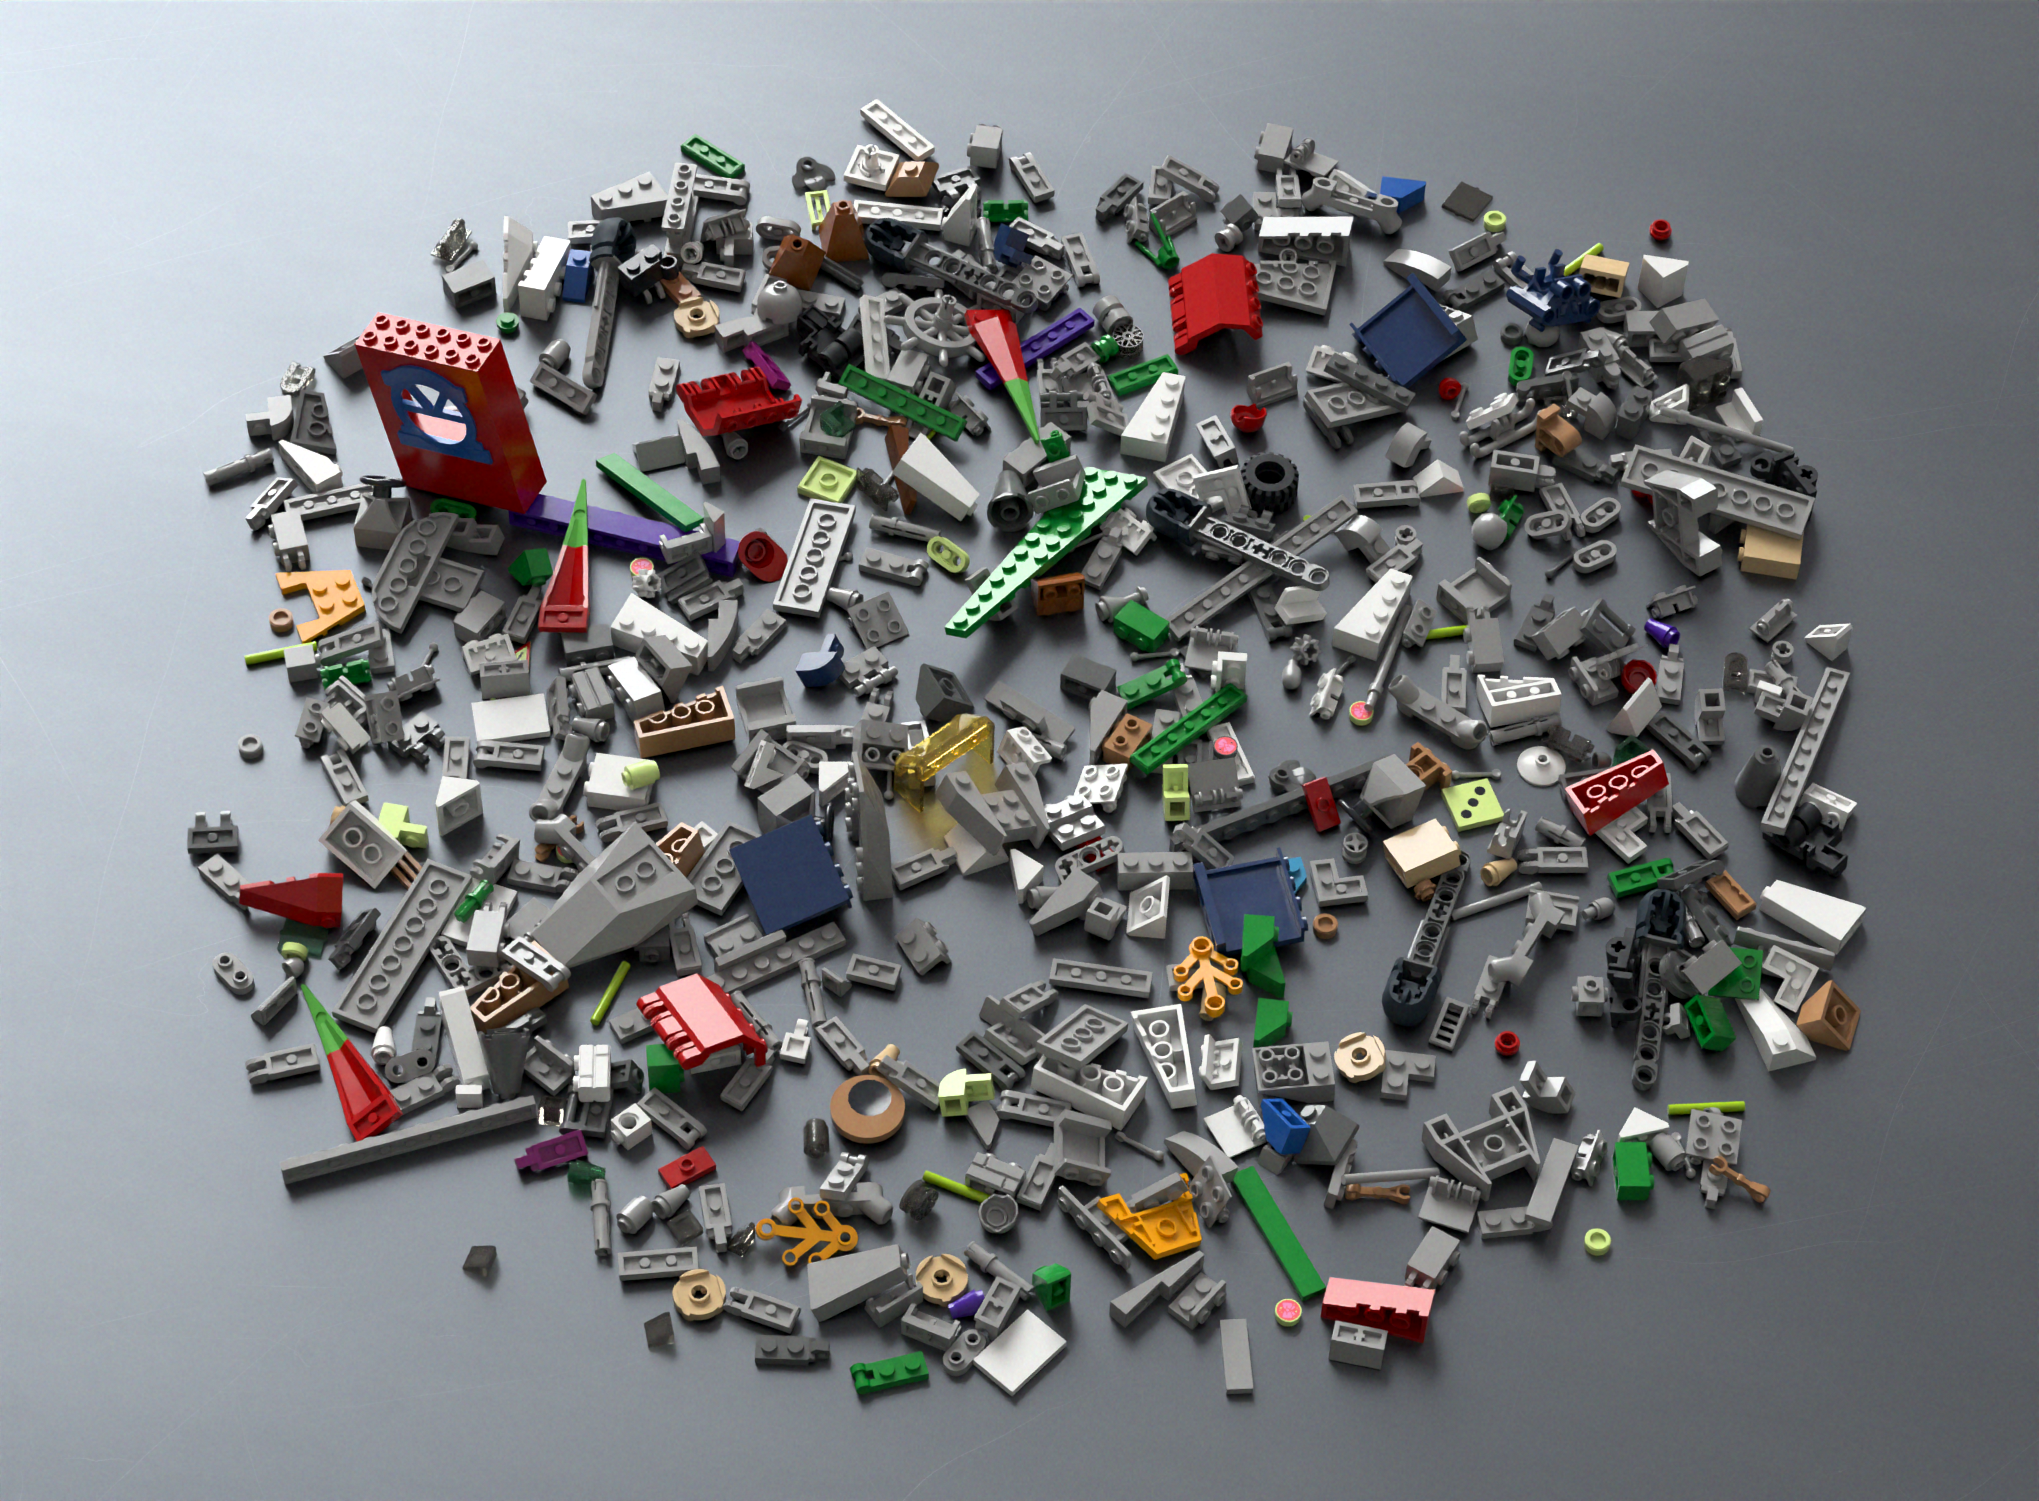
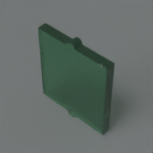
M286 918L283 930H280L281 937L277 950L282 952L285 943L295 942L304 945L308 949L307 955L321 957L324 944L328 942L327 934L329 928L312 926Z

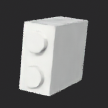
M596 753L595 761L590 762L588 775L590 780L585 781L583 795L587 796L588 806L624 811L648 805L653 784L631 790L629 786L626 787L621 776L625 766L642 762L646 759Z

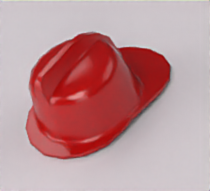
M758 531L750 532L739 543V559L755 576L768 582L777 581L783 576L788 562L787 555L768 535Z

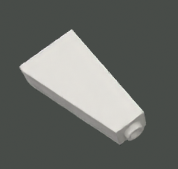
M920 433L892 473L952 516L962 521L966 514L972 515L978 506L975 501L980 494L929 439Z
M1776 880L1771 887L1766 886L1760 896L1762 900L1760 910L1829 951L1834 952L1836 955L1861 925L1866 908L1861 905Z
M464 986L439 992L442 1021L462 1085H482V1090L490 1088L487 1067Z

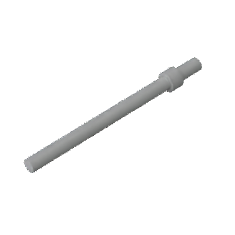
M1662 406L1659 415L1675 419L1677 423L1683 425L1688 423L1779 453L1793 451L1791 446L1690 415V412L1682 409L1677 411Z
M1404 605L1375 680L1370 684L1367 691L1368 698L1364 705L1367 711L1374 709L1377 699L1381 697L1384 690L1383 683L1412 612V607L1409 605Z

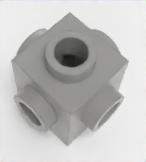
M1577 977L1576 986L1571 987V1001H1574L1576 1004V1016H1602L1604 1002L1607 1003L1608 988L1603 986V977Z

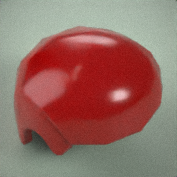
M1255 403L1250 406L1235 405L1230 412V419L1233 425L1245 433L1258 431L1264 425L1267 416L1266 408H1262L1260 411Z
M1633 659L1622 669L1621 683L1625 690L1631 694H1635L1647 678L1652 680L1654 687L1657 683V673L1654 667L1645 660Z

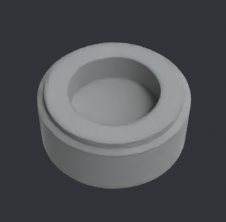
M247 734L241 737L238 741L240 755L248 759L258 757L263 751L261 738L255 734Z

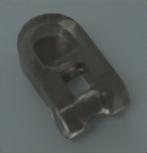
M292 362L280 382L282 394L284 396L291 395V398L300 396L301 389L305 390L308 383L314 379L316 369L309 366L306 368L301 367V364Z
M1730 653L1725 657L1723 664V691L1734 689L1740 693H1746L1748 659L1741 653ZM1731 677H1739V680H1731Z

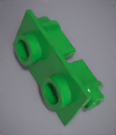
M988 199V202H983V216L986 219L989 218L990 222H1013L1017 217L1028 221V201H1024V199L1008 200V204H1004V200Z
M1058 430L1050 432L1049 438L1040 440L1050 463L1070 457L1063 435Z
M1514 495L1509 501L1505 499L1497 510L1500 512L1499 517L1507 523V534L1504 541L1510 538L1515 529L1514 525L1519 522L1524 513L1523 505L1514 502L1517 495Z
M361 658L357 661L348 662L346 666H342V664L329 667L324 666L325 669H320L324 690L339 680V677L342 675L353 685L372 681L368 659L363 660Z

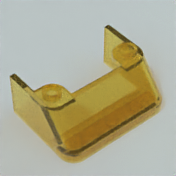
M968 713L956 715L951 722L907 752H902L897 756L894 766V789L919 813L924 811L925 780L970 749L978 753L989 765L994 762V722L987 716Z

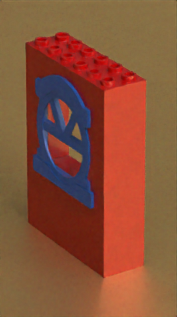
M378 312L354 345L402 479L407 482L406 486L525 514L547 480L501 339ZM416 385L427 386L439 392L435 406ZM411 395L415 398L417 402H414L412 400ZM448 399L456 406L459 412L444 408Z

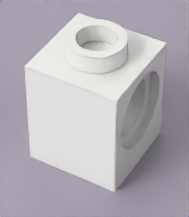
M634 1103L611 1119V1137L618 1145L622 1144L629 1150L652 1134L651 1119Z

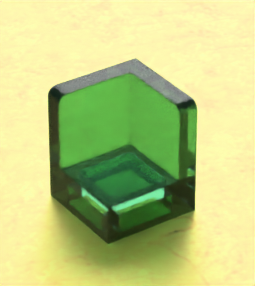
M838 401L819 415L820 429L828 436L843 438L856 428L855 423L844 414V404L841 401Z
M1631 734L1615 748L1612 766H1617L1647 753L1650 749Z

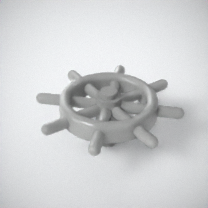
M941 289L935 290V297L922 298L913 301L904 293H900L898 300L907 307L905 316L886 315L883 319L886 324L903 326L904 334L908 339L901 344L903 351L917 347L925 353L938 356L942 367L948 365V358L960 357L966 354L971 355L979 362L985 360V355L975 348L977 342L970 334L964 317L966 310H981V306L976 304L967 309L957 303L954 296L951 300H949L951 295L943 296ZM917 316H919V317H921L923 320H919V319H915V318H916Z

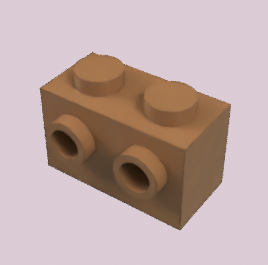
M1127 713L1122 721H1117L1111 737L1105 738L1101 750H1103V761L1108 764H1128L1126 772L1129 773L1134 765L1130 762V755L1151 741L1153 725Z

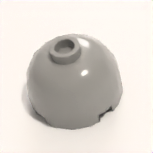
M783 281L772 283L763 288L758 296L757 314L762 320L766 321V317L772 319V323L775 324L794 322L797 320V316L802 314L801 295L795 287Z

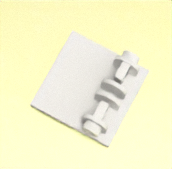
M1128 764L1084 766L1074 796L1083 794L1091 804L1101 803L1103 810L1111 813L1117 807V799L1120 798L1123 783L1127 779L1126 770Z
M1242 1095L1234 1098V1105L1203 1119L1219 1146L1229 1158L1268 1142L1263 1121L1250 1101Z

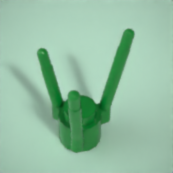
M1151 213L1150 216L1164 246L1158 250V257H1156L1140 242L1136 241L1135 245L1156 263L1157 267L1163 265L1165 269H1171L1179 263L1180 258L1176 253L1171 237L1169 235L1165 237L1155 214Z

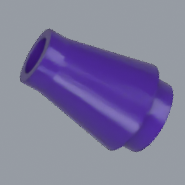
M1652 618L1644 626V630L1663 648H1669V644L1676 645L1680 639V632L1677 631L1676 627L1658 622Z
M973 1289L958 1300L948 1304L952 1319L975 1315L985 1299L982 1289L978 1291Z

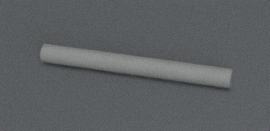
M1536 882L1455 909L1451 920L1453 921L1528 896L1530 889L1542 891V885L1540 882Z
M1438 1168L1343 1174L1341 1182L1343 1185L1430 1179L1431 1176L1436 1177L1440 1175Z

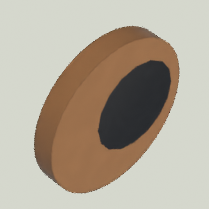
M875 1075L856 1076L846 1080L835 1090L830 1103L831 1120L836 1130L849 1140L858 1143L880 1142L894 1135L901 1127L905 1116L904 1098L898 1087L885 1078Z

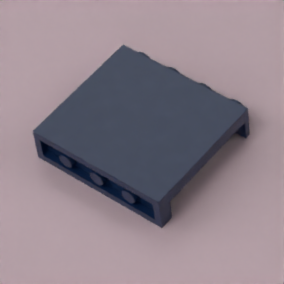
M1411 273L1406 278L1411 285L1358 329L1353 323L1349 324L1355 331L1352 333V336L1359 344L1364 342L1366 345L1363 350L1371 359L1373 357L1377 359L1374 362L1377 368L1382 373L1386 371L1389 374L1385 378L1406 389L1467 341V338L1414 273Z
M812 814L729 849L766 935L778 930L785 931L847 904L849 909L852 908L850 899L854 897L848 884L843 885L840 879L844 876L839 863H833L831 856L835 855L829 841L824 843L822 835L825 834L820 820L814 821Z
M1280 847L1277 848L1276 857L1210 870H1205L1203 862L1193 864V880L1211 942L1214 945V951L1226 957L1242 954L1244 914L1275 916L1274 926L1279 927L1278 942L1273 941L1275 947L1304 942L1305 931H1308L1307 919L1305 916L1301 917V900L1299 896L1295 897V880L1293 876L1289 877V860L1287 856L1283 857Z

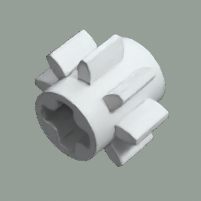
M639 569V575L632 576V589L638 593V597H655L654 592L661 590V578L655 574V570Z

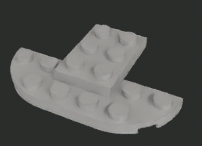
M447 512L431 513L429 517L418 521H411L396 537L372 587V600L378 617L387 627L395 632L402 634L418 600L462 612L467 607L470 599L475 596L485 576L484 571L441 558L459 521L458 514Z

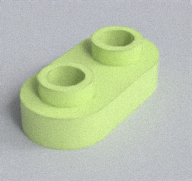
M937 536L928 542V555L950 572L962 573L968 568L970 562L968 554L947 538ZM943 545L944 550H943V552L941 553V552H940V547ZM958 558L961 559L960 565L957 564Z

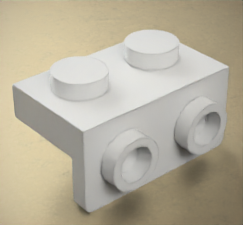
M337 703L331 709L328 706L321 712V724L329 733L333 731L338 737L336 741L345 751L348 749L354 754L370 741V736L341 703Z
M1210 1034L1204 1036V1045L1201 1046L1202 1066L1199 1067V1076L1210 1090L1239 1086L1243 1045L1239 1038L1215 1042Z

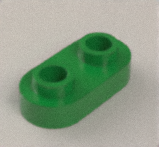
M1516 347L1511 352L1508 381L1512 385L1517 386L1518 382L1531 378L1534 354L1529 348Z
M437 499L430 506L431 513L458 514L459 518H474L475 521L477 520L475 508L468 504L448 499Z

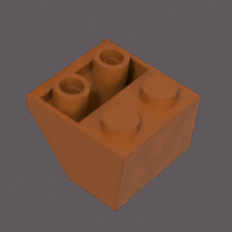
M1076 572L1032 579L1031 596L1037 616L1083 609L1084 575Z

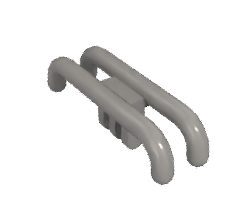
M1533 398L1527 399L1521 411L1515 414L1511 412L1506 414V416L1499 417V420L1495 419L1491 422V426L1471 436H1468L1466 431H1462L1459 434L1460 443L1464 446H1470L1471 455L1481 458L1534 432L1537 426V416L1531 423L1516 431L1514 426L1515 423L1530 415L1534 409L1535 400ZM1489 436L1494 440V442L1482 448H1479L1477 442Z

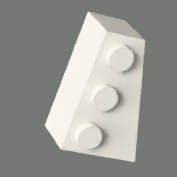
M1477 675L1476 697L1490 728L1530 721L1533 717L1541 718L1555 713L1560 715L1561 692L1554 678L1523 677V680H1508V676H1500V679H1485V675Z

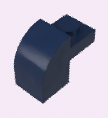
M1001 223L993 246L995 259L1014 268H1017L1018 265L1021 266L1022 262L1030 265L1034 256L1023 252L1029 234Z
M836 634L826 635L820 652L802 653L796 673L805 687L827 685L844 672L846 667L841 660L844 655V648Z

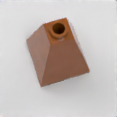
M840 200L833 202L818 228L821 247L826 252L825 256L834 262L869 259V254L865 247L863 223L852 201Z
M793 234L785 236L771 266L769 275L787 279V284L800 290L811 291L826 252L804 238Z

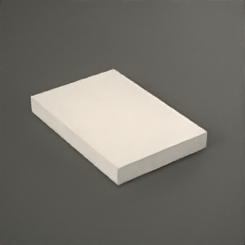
M1192 454L1153 472V478L1162 489L1171 488L1195 497L1198 501L1210 504L1213 512L1225 507L1222 495L1199 500L1193 477L1207 471ZM1189 516L1188 519L1192 521L1195 517Z
M544 693L471 703L477 742L480 740L512 742L550 736Z
M472 877V883L451 914L441 933V936L447 937L452 943L465 947L468 945L474 913L465 923L457 921L454 913L465 901V896L468 893H472L480 884L481 880ZM494 884V891L485 901L492 902V911L499 912L500 903L506 902L507 918L518 897V893L515 890ZM485 901L482 903L483 907L480 909L482 911L484 908Z
M1027 1309L973 1359V1365L1009 1395L1013 1396L1066 1347L1067 1341Z

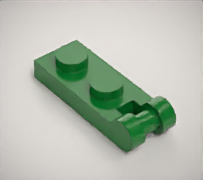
M1171 659L1166 665L1118 686L1117 689L1121 698L1127 700V710L1185 684L1187 677L1180 670L1181 665L1178 659Z
M1663 858L1608 873L1607 880L1616 898L1657 888V879L1674 872V864L1670 858Z
M922 1351L867 1364L856 1363L850 1367L851 1375L856 1379L854 1385L858 1394L870 1393L929 1379V1372ZM873 1375V1379H866V1376Z

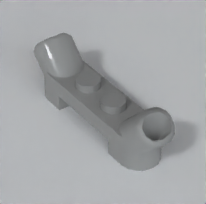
M1315 178L1312 189L1303 193L1302 204L1309 211H1314L1326 205L1340 212L1346 211L1356 214L1360 218H1370L1377 221L1385 234L1396 232L1402 224V220L1396 212L1398 202L1394 198L1379 194L1375 201L1336 189L1338 181L1329 178Z
M1398 675L1389 684L1388 691L1396 699V705L1402 713L1411 718L1413 715L1417 716L1450 736L1451 742L1457 746L1470 750L1485 740L1488 728L1484 721L1472 720L1415 686L1407 675Z
M574 732L566 735L563 750L537 802L533 803L529 809L530 818L534 822L538 819L553 820L558 815L563 814V807L578 777L583 776L587 767V753L590 745L588 736Z
M560 814L553 820L538 819L535 822L534 840L537 843L556 844L567 860L571 859L577 865L579 872L583 871L595 859L576 839V825L565 814Z
M1537 893L1530 899L1529 907L1535 922L1533 924L1529 922L1522 934L1525 936L1523 941L1517 940L1511 951L1514 955L1492 959L1489 963L1488 975L1494 983L1509 981L1520 987L1533 964V960L1528 958V955L1542 934L1551 938L1557 930L1565 912L1554 907L1551 896L1548 893Z
M875 1182L857 1183V1192H851L845 1201L820 1198V1194L805 1195L804 1186L787 1187L778 1194L779 1204L771 1211V1220L776 1225L792 1226L798 1220V1217L789 1212L787 1205L794 1197L800 1198L804 1203L803 1208L811 1217L816 1219L822 1217L815 1215L814 1206L818 1201L823 1200L829 1204L830 1212L834 1216L848 1217L865 1214L877 1224H885L891 1218L893 1205L883 1197L882 1186ZM797 1201L792 1202L791 1208L799 1210L800 1203ZM823 1204L818 1205L817 1211L825 1213L826 1206Z

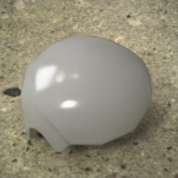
M1528 322L1524 335L1527 336L1530 344L1538 347H1549L1558 340L1560 335L1559 326L1544 325L1545 330L1540 332L1529 325Z
M1494 513L1482 514L1475 520L1472 526V538L1479 546L1487 550L1498 548L1507 534V523Z
M993 1194L981 1203L978 1210L979 1222L990 1233H1006L1015 1226L1019 1216L1018 1205L1008 1194L1005 1196Z

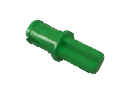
M481 880L473 892L465 896V901L454 913L457 921L465 923L475 910H480L483 907L482 903L494 891L492 884L483 890L489 881Z

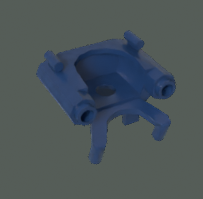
M1555 249L1548 262L1549 275L1546 277L1547 268L1545 267L1535 268L1534 275H1530L1522 270L1526 259L1521 255L1517 257L1511 268L1512 274L1527 283L1524 289L1517 285L1510 287L1506 293L1508 302L1533 317L1529 321V325L1540 332L1545 330L1544 325L1554 327L1582 321L1588 324L1601 308L1600 301L1589 295L1591 284L1583 279V275L1564 276L1566 265L1563 263L1558 264L1563 255L1559 249Z

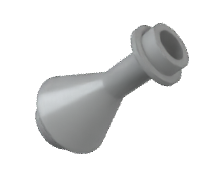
M1137 586L1135 593L1125 597L1101 596L1099 602L1095 604L1097 615L1102 621L1108 620L1112 623L1114 617L1130 600L1134 602L1139 601L1144 605L1149 600L1148 592L1144 587L1140 588Z

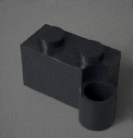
M651 244L618 267L621 286L634 297L662 279L670 281L676 279L679 275L677 259L672 255L662 257L661 250L654 244Z

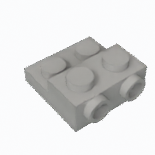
M1083 794L1077 796L1069 795L1062 802L1046 804L1044 806L1050 827L1047 834L1062 851L1106 833L1105 825L1094 814L1093 805Z

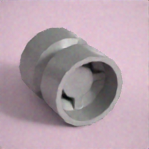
M1114 295L1103 297L1093 308L1094 316L1111 337L1114 329L1119 325H1122L1120 326L1121 330L1126 332L1127 330L1123 327V324H1133L1134 322L1131 315ZM1114 331V334H1117V335H1122V334H1123L1122 332Z

